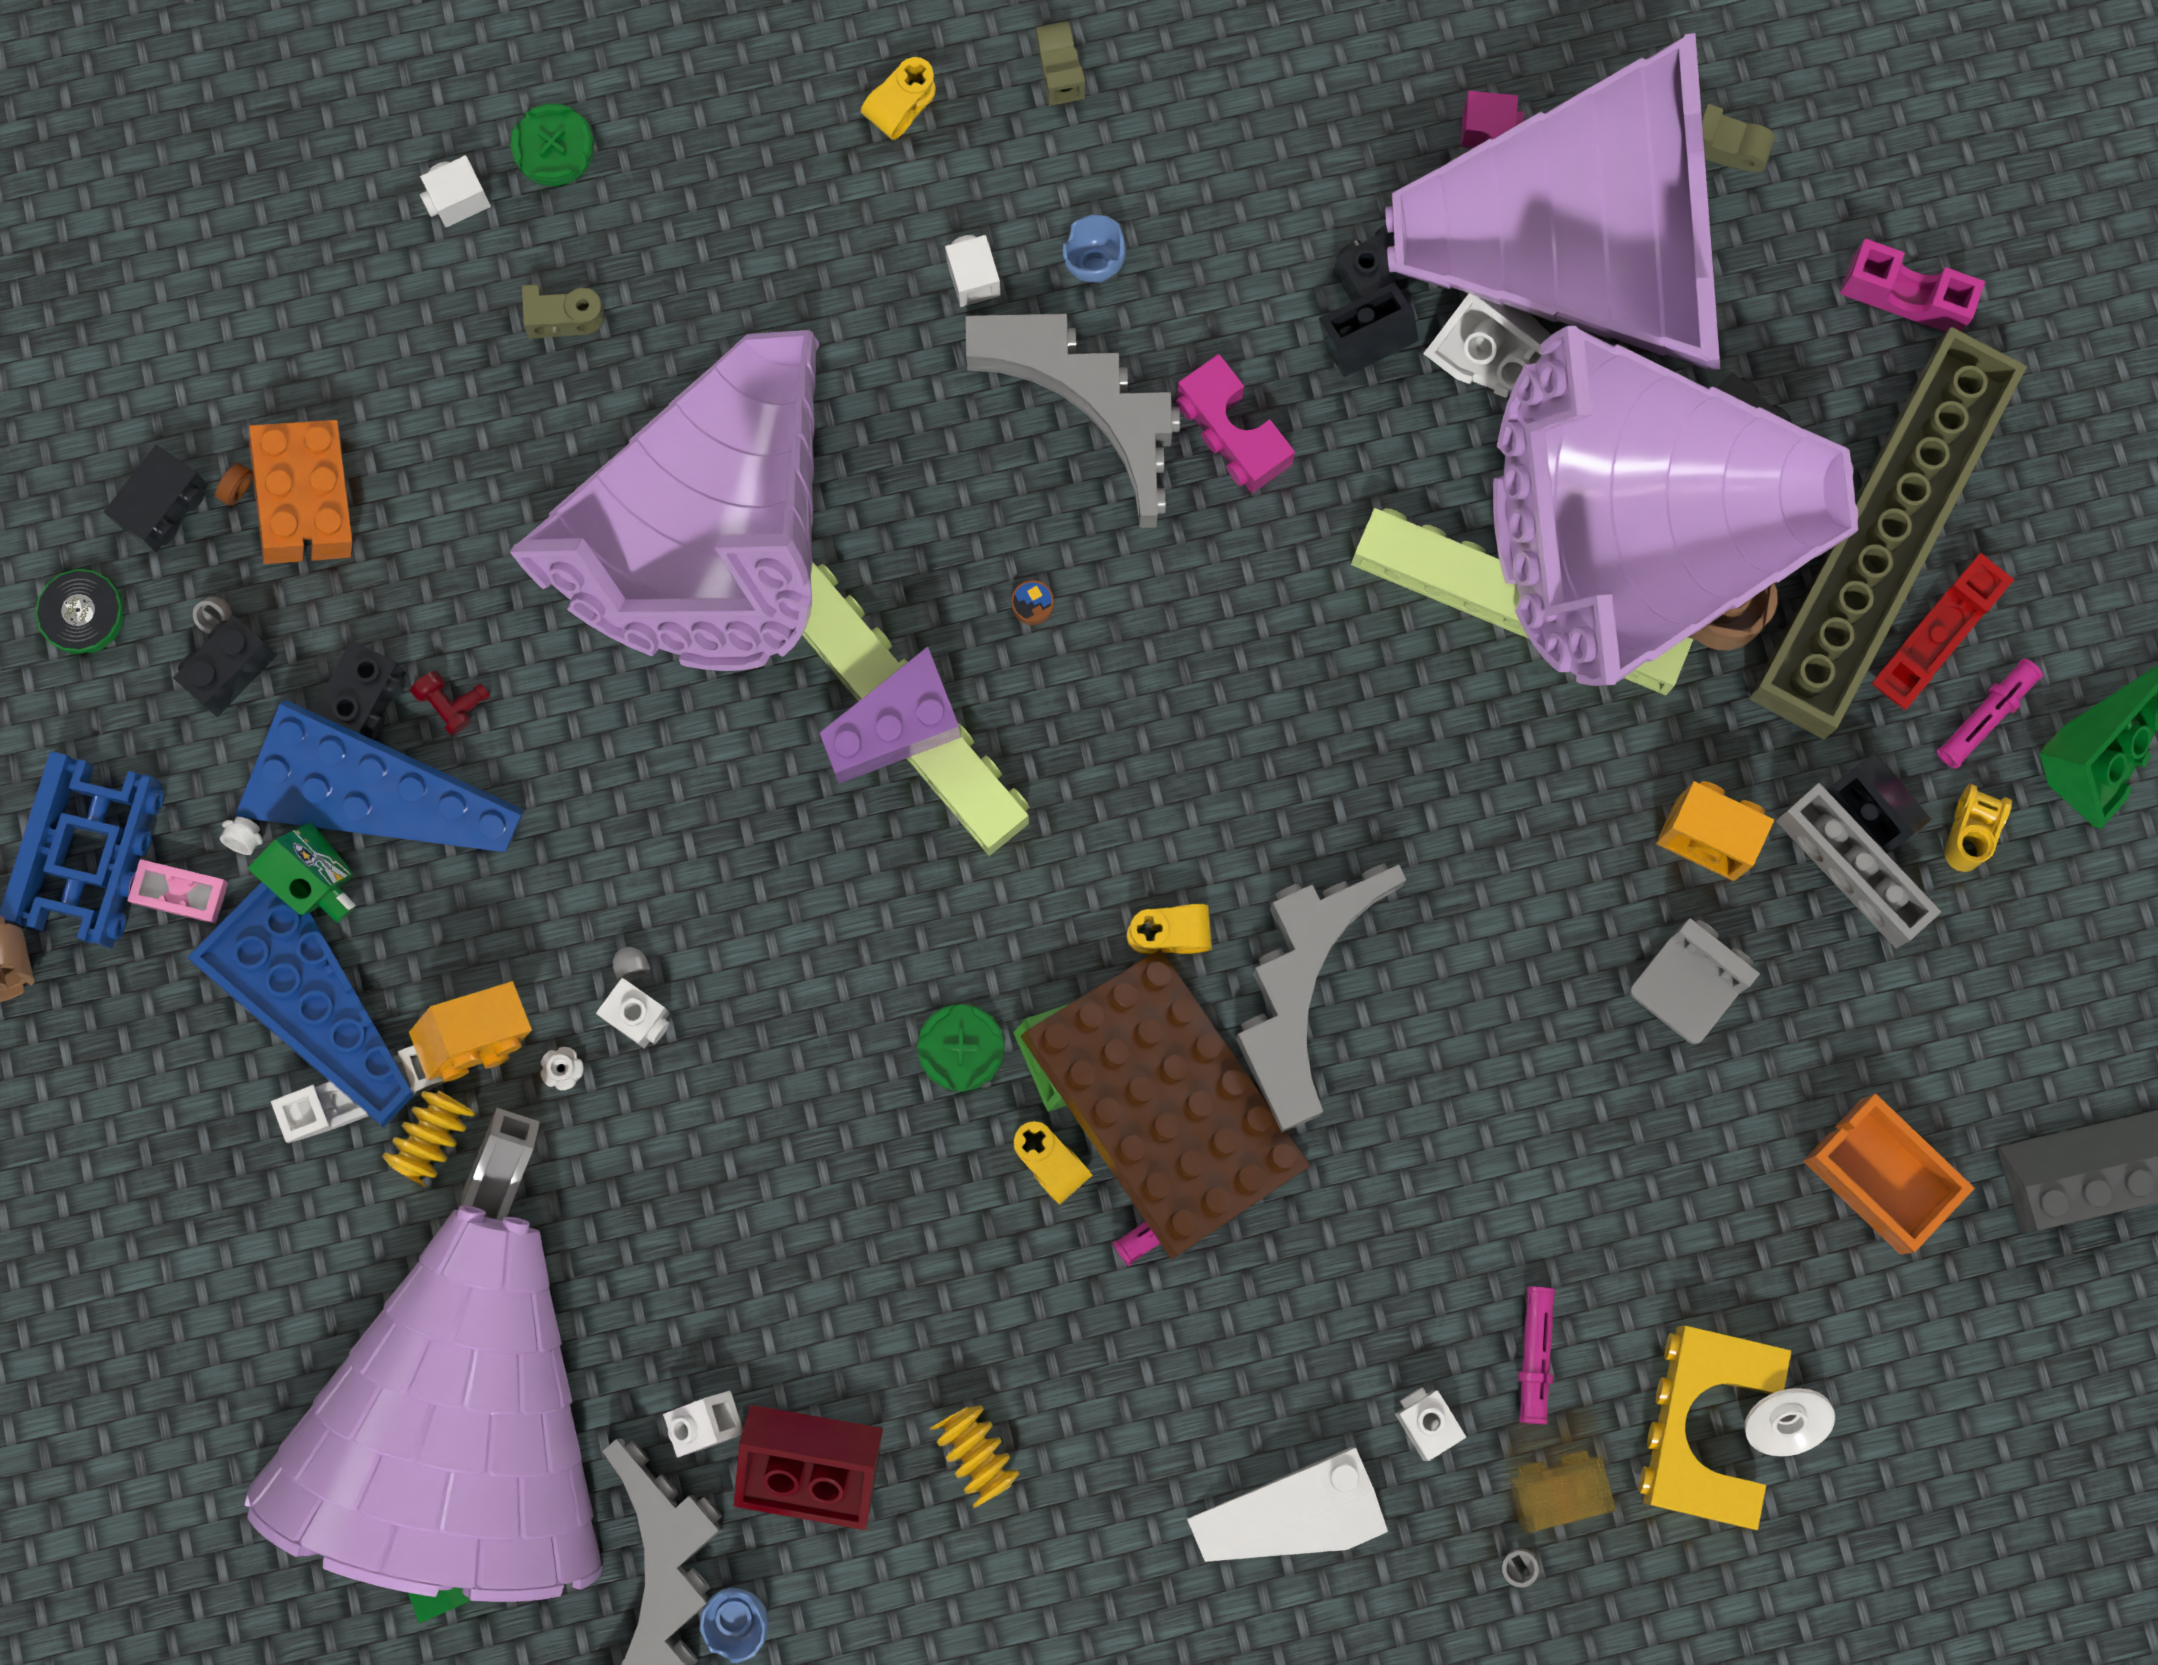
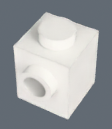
M466 155L452 162L438 163L431 167L428 173L420 176L427 189L420 196L430 216L433 217L439 214L445 227L491 207Z
M965 235L955 239L951 245L945 246L947 265L960 307L1001 296L1000 280L986 235L980 237Z
M621 978L596 1012L604 1021L644 1049L649 1042L657 1043L670 1024L666 1020L670 1012L624 978Z
M1422 1387L1400 1400L1404 1408L1395 1413L1423 1461H1430L1467 1438L1438 1390L1426 1393Z
M731 1391L703 1398L663 1414L668 1428V1435L677 1457L714 1446L740 1436L743 1432Z

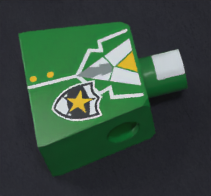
M311 822L276 838L248 867L251 873L296 913L302 916L321 907L336 923H339L356 907L351 899L341 890L352 878V871Z

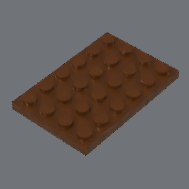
M1161 949L1026 1030L1020 1036L1171 1260L1310 1166L1287 1131L1281 1133L1269 1105Z

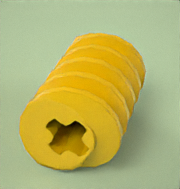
M440 1090L437 1093L426 1091L421 1093L422 1098L428 1104V1108L412 1107L411 1111L419 1122L417 1124L403 1122L401 1126L407 1132L409 1138L393 1137L392 1142L400 1152L398 1154L384 1152L382 1155L391 1168L427 1189L428 1187L420 1177L435 1178L438 1174L430 1161L445 1162L447 1160V1156L440 1149V1145L455 1147L457 1144L449 1131L464 1132L466 1130V1126L459 1118V1115L474 1116L476 1112Z
M982 1405L967 1406L929 1428L930 1430L945 1429V1432L937 1440L939 1446L954 1445L946 1459L948 1462L962 1460V1465L954 1473L956 1477L971 1476V1481L963 1489L965 1494L980 1492L981 1495L972 1505L973 1508L980 1506L1012 1487L1011 1484L1019 1475L1017 1469L1006 1471L1002 1469L1011 1458L1009 1453L994 1455L993 1452L1002 1442L1000 1437L989 1439L984 1437L993 1426L991 1421L976 1422V1419L984 1411Z

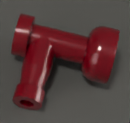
M437 670L431 671L413 684L410 688V693L419 702L429 701L447 724L445 730L450 736L456 735L471 722L466 713L471 711L480 701L488 699L490 694L479 683L473 687L472 691L463 694L451 702L442 691L445 686L443 677Z

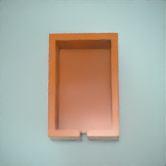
M337 420L250 425L249 446L263 564L303 561V540L310 539L312 561L351 558L352 536Z
M1876 1093L1862 1098L1835 1126L1838 1130L1830 1132L1803 1160L1809 1168L1900 1255L1916 1252L1975 1189Z

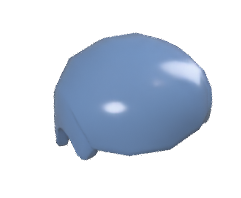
M1091 214L1076 220L1071 225L1068 241L1063 243V259L1069 273L1084 282L1101 283L1108 280L1120 271L1126 258V243L1118 222L1106 215Z
M728 1588L712 1595L701 1611L699 1630L711 1653L728 1658L730 1663H739L754 1657L766 1641L769 1617L765 1605L753 1593L739 1588Z

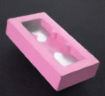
M140 859L127 901L135 905L216 924L228 882L224 879Z

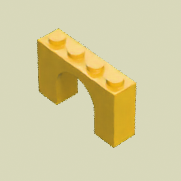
M1689 1326L1676 1327V1333L1669 1334L1664 1358L1670 1360L1667 1378L1661 1377L1656 1392V1404L1661 1405L1658 1423L1652 1422L1647 1439V1448L1653 1449L1650 1466L1643 1467L1639 1479L1638 1491L1644 1494L1642 1504L1758 1530L1766 1485L1722 1475L1702 1465L1693 1455L1688 1445L1685 1433L1686 1417L1694 1400L1702 1392L1715 1385L1726 1384L1769 1395L1784 1390L1791 1350Z

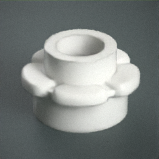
M236 817L234 822L226 820L222 824L225 829L220 836V841L233 851L244 855H251L255 847L263 843V838L258 834L259 826L249 819Z
M560 1047L557 1051L550 1050L541 1060L543 1070H541L540 1076L547 1086H556L558 1090H568L575 1086L577 1080L583 1075L584 1066L582 1060L576 1057L577 1053L569 1047ZM560 1064L565 1065L564 1072H558L557 1067Z

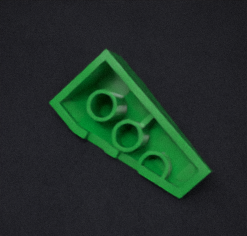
M2158 665L2064 725L2039 752L2048 785L2093 827L2102 829L2126 802L2132 791L2130 785H2127L2131 775L2137 766L2145 768L2151 757L2148 749L2156 731L2158 732Z

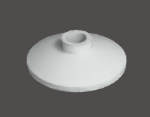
M1802 1388L1786 1389L1770 1394L1760 1400L1749 1411L1744 1429L1749 1443L1756 1450L1772 1456H1791L1806 1452L1824 1441L1833 1429L1835 1412L1830 1401L1819 1392Z

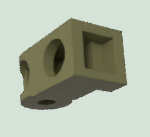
M1063 21L1035 27L1036 43L1048 105L1053 106L1085 99V78L1082 66L1079 63L1077 50L1074 48L1069 22ZM1072 88V89H1070L1069 91H1066V92H1060V91H1058V90H1063V89Z
M1707 104L1702 114L1705 159L1734 169L1738 168L1749 172L1763 171L1766 168L1775 141L1774 133L1764 126L1747 124L1722 115L1724 109Z
M539 284L522 285L523 321L529 339L587 335L595 333L604 323L605 315L600 298L596 292L589 288L574 289L569 294L542 295Z

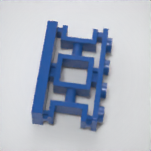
M50 751L0 909V916H3L5 922L27 929L32 928L42 932L49 911L80 918L82 922L77 935L78 939L112 949L115 940H119L125 930L126 916L123 913L140 858L147 854L151 844L152 836L149 828L153 815H157L163 805L164 791L162 790V783L150 775H139L128 771L122 792L89 784L94 769L92 764L85 760L72 759L68 755ZM72 790L76 793L93 797L86 819L65 814ZM110 801L132 806L125 830L121 827L104 823ZM75 828L108 836L96 875L63 867ZM46 873L51 876L67 879L60 902L39 897ZM85 884L106 889L99 913L94 910L78 907Z

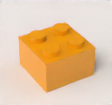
M1694 781L1676 799L1656 844L1735 881L1754 866L1775 819L1764 815L1765 809L1753 802L1742 800L1739 803L1724 796V789L1713 783L1701 781L1699 784Z
M511 981L430 1006L409 1031L427 1081L442 1076L443 1081L448 1082L468 1074L469 1067L483 1063L484 1068L488 1069L507 1062L510 1059L509 1054L522 1047L520 1042L532 1029L515 985Z

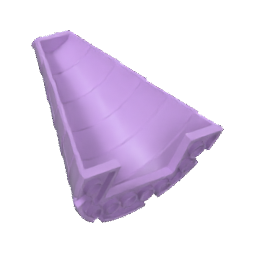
M1684 34L1683 38L1646 60L1644 58L1638 59L1545 114L1542 112L1537 113L1495 139H1488L1441 168L1393 192V206L1385 208L1388 233L1394 232L1395 246L1387 248L1389 271L1447 289L1452 287L1502 306L1506 304L1553 322L1560 321L1571 326H1577V328L1607 339L1614 338L1662 356L1669 355L1709 371L1720 370L1696 34Z
M1577 326L1562 328L1539 346L1543 355L1536 364H1528L1523 367L1507 402L1497 442V448L1505 455L1504 476L1496 477L1493 481L1494 525L1502 574L1505 583L1516 584L1520 600L1515 613L1534 647L1556 671H1571L1576 675V682L1591 686L1615 685L1645 662L1654 661L1729 609L1740 607L1771 584L1780 582L1814 557L1823 554L1858 531V509L1855 503L1853 465L1848 448L1806 429H1802L1760 407L1755 408L1713 386L1706 388L1618 344L1612 346L1578 329Z
M801 330L746 334L712 367L672 400L668 407L629 440L630 443L556 506L549 513L550 516L519 543L514 544L510 550L512 556L542 589L552 584L569 598L570 601L567 607L569 612L608 637L647 655L653 656L659 649L680 655L679 661L683 666L716 671H738L764 666L771 655L776 653L782 657L786 655L796 645L806 629L812 608L811 529L813 524L812 482L814 477L813 437L815 425L813 396L816 387V351L819 348V342L813 332Z
M459 1206L458 1210H453L419 1256L420 1261L385 1302L382 1312L349 1352L350 1355L315 1397L313 1405L281 1443L279 1451L250 1484L245 1499V1506L249 1507L247 1518L263 1537L295 1557L315 1554L324 1556L323 1569L380 1587L436 1597L439 1590H450L453 1587L463 1588L462 1593L470 1601L516 1602L542 1600L561 1596L564 1584L573 1582L572 1587L581 1590L594 1583L601 1576L603 1565L601 1564L591 1521L594 1515L570 1404L573 1401L560 1349L562 1342L549 1290L550 1284L539 1230L529 1228L530 1223L516 1217H503L502 1221L485 1217L486 1212L484 1210L471 1206Z

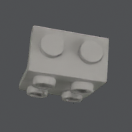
M1691 918L1678 927L1631 986L1630 994L1687 1042L1698 1044L1706 1037L1736 997L1748 989L1760 973L1752 968L1754 962L1744 952L1736 948L1730 950L1717 940L1719 934L1710 925L1701 920L1695 922Z

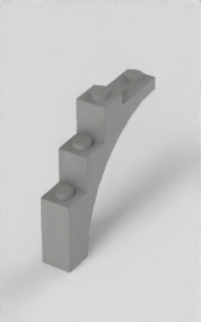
M1067 314L965 316L967 370L1003 373L1032 381L1063 396L1087 414L1108 437L1126 468L1136 497L1139 528H1156L1158 514H1165L1166 510L1165 488H1157L1156 474L1164 473V447L1156 446H1171L1172 432H1180L1179 406L1171 407V392L1128 393L1127 367H1119V353L1076 354V328H1067Z
M1385 863L1373 867L1362 874L1364 880L1348 887L1347 882L1344 881L1324 890L1322 893L1325 898L1321 900L1313 884L1302 889L1300 884L1297 883L1276 893L1278 900L1272 903L1270 910L1290 952L1285 954L1283 949L1280 948L1258 959L1261 965L1256 967L1253 972L1273 1018L1268 1020L1265 1014H1261L1241 1024L1244 1031L1238 1033L1236 1041L1264 1100L1271 1109L1281 1133L1317 1118L1323 1113L1312 1081L1307 1050L1308 1010L1318 973L1330 949L1345 929L1372 904L1402 888L1406 878L1400 865L1387 869Z
M496 1108L464 1186L460 1206L482 1209L486 1212L485 1217L502 1221L503 1217L508 1216L518 1186L534 1149L540 1121Z
M616 1439L602 1452L622 1479L636 1511L644 1546L645 1588L639 1622L626 1657L621 1665H694L698 1662V1659L692 1650L682 1640L675 1644L671 1637L708 1603L710 1598L706 1592L710 1589V1586L694 1568L687 1572L683 1565L723 1530L717 1522L722 1515L705 1496L698 1500L695 1495H691L678 1505L674 1500L679 1495L678 1491L664 1475L661 1474L655 1478L645 1466L650 1459L634 1440L627 1444L623 1439Z

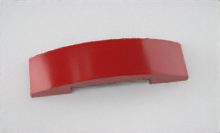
M1979 553L1898 648L1871 682V685L1905 711L1981 617L1990 610L2015 579L1982 553Z

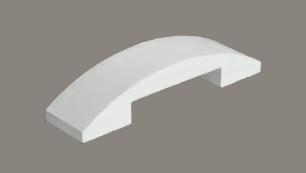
M414 1045L398 1051L399 1055L393 1057L412 1090L413 1097L445 1083L442 1076L427 1081ZM330 1082L317 1087L311 1085L270 1101L286 1143L305 1139L369 1116Z

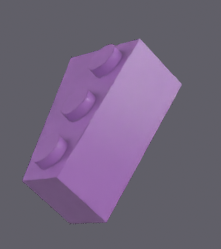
M928 647L820 732L839 784L961 738L958 722Z

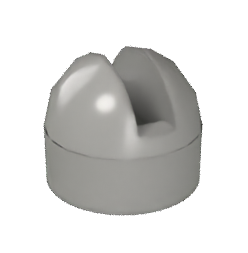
M218 596L203 599L193 609L195 624L206 633H210L221 621H228L232 615L230 605L225 599Z
M633 947L621 948L615 953L612 961L613 971L618 982L621 978L628 982L646 975L651 970L647 958L642 951Z
M1522 1548L1514 1549L1506 1555L1502 1565V1572L1505 1579L1511 1585L1527 1587L1534 1583L1538 1577L1539 1562L1531 1551ZM1517 1555H1520L1530 1572V1575L1525 1578L1513 1559Z

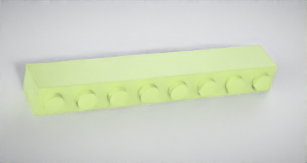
M1374 508L1353 557L1352 566L1529 639L1515 613L1520 600L1516 584L1505 583L1499 559L1485 554L1486 550L1476 543L1463 541L1461 544L1446 538V533L1431 525L1420 527L1406 521L1405 515L1396 510L1385 508L1381 511ZM1685 638L1654 661L1645 662L1624 678L1667 695L1676 684L1693 639Z
M812 562V608L808 624L802 636L859 702L908 662L902 659L898 663L888 651L893 646L878 627L871 631L861 619L865 616V613L851 595L844 599L834 587L838 584V581L832 572L823 563L817 567ZM958 723L961 738L906 759L988 856H990L1029 824V815L1025 811L1030 807L1015 788L1009 792L998 780L1002 776L998 767L988 756H984L982 759L978 757L970 747L975 743L965 728Z

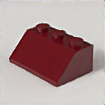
M750 1405L739 1442L733 1507L866 1530L879 1465L883 1428Z

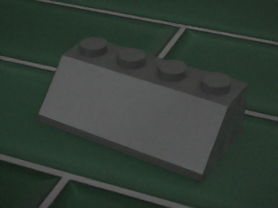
M2158 1110L1997 1148L2021 1234L2158 1203Z

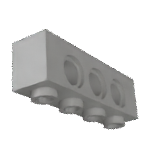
M1820 783L1809 790L1776 820L1784 831L1895 948L1911 941L1941 913L1936 905Z

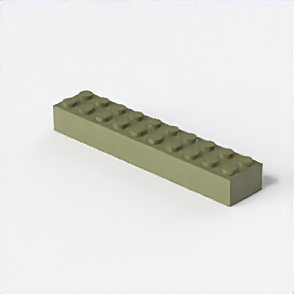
M1950 327L1940 339L1855 497L1858 509V531L1826 551L1748 698L1749 700L1824 740L1838 728L2027 368L2026 365L1953 327Z

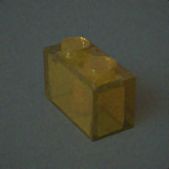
M1587 1450L1562 1455L1561 1460L1563 1464L1545 1468L1544 1461H1537L1518 1466L1519 1475L1509 1477L1508 1481L1521 1530L1530 1533L1616 1511L1602 1457H1589Z

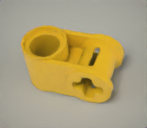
M912 57L906 59L882 85L871 92L861 107V113L890 139L896 140L910 127L913 120L935 97L936 87L932 66L923 58ZM912 80L914 83L910 86L909 81ZM921 80H923L924 82L922 85L918 83Z
M1971 783L1967 785L1957 804L1955 819L1944 849L1945 859L1952 868L1962 872L1972 871L1992 857L2001 830L2010 814L2012 799L2003 797L2000 800L1977 791L1976 785ZM1963 840H1968L1975 845L1977 857L1970 856L1965 852L1962 845Z
M1189 904L1172 908L1142 910L1134 916L1127 929L1126 937L1128 944L1137 953L1145 955L1153 954L1159 949L1163 953L1177 954L1212 950L1209 906L1205 904ZM1144 923H1149L1151 930L1158 931L1152 941H1146L1145 934H1138Z
M1036 1121L1027 1122L1016 1132L1014 1150L1018 1157L1034 1173L1035 1179L1059 1205L1093 1176L1081 1160L1067 1146H1064L1056 1135L1043 1123ZM1028 1131L1032 1135H1036L1039 1132L1042 1133L1045 1137L1041 1143L1044 1148L1043 1152L1038 1153L1034 1149L1028 1153L1022 1148L1026 1143V1139L1023 1136L1024 1133Z

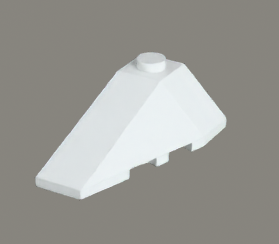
M1468 294L1423 354L1457 380L1471 384L1473 381L1494 389L1495 394L1507 398L1508 395H1511L1523 367L1528 364H1536L1543 355L1539 346L1551 334L1529 312L1506 304L1502 306Z
M1354 1447L1345 1449L1187 1518L1205 1562L1348 1550L1388 1532L1374 1488L1358 1451Z

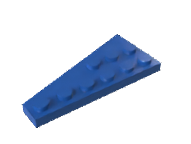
M284 700L279 704L234 817L301 826L311 822L317 828L506 852L525 810L288 700Z
M263 882L188 956L191 963L381 1127L384 1128L414 1096L310 912L304 916L296 913Z

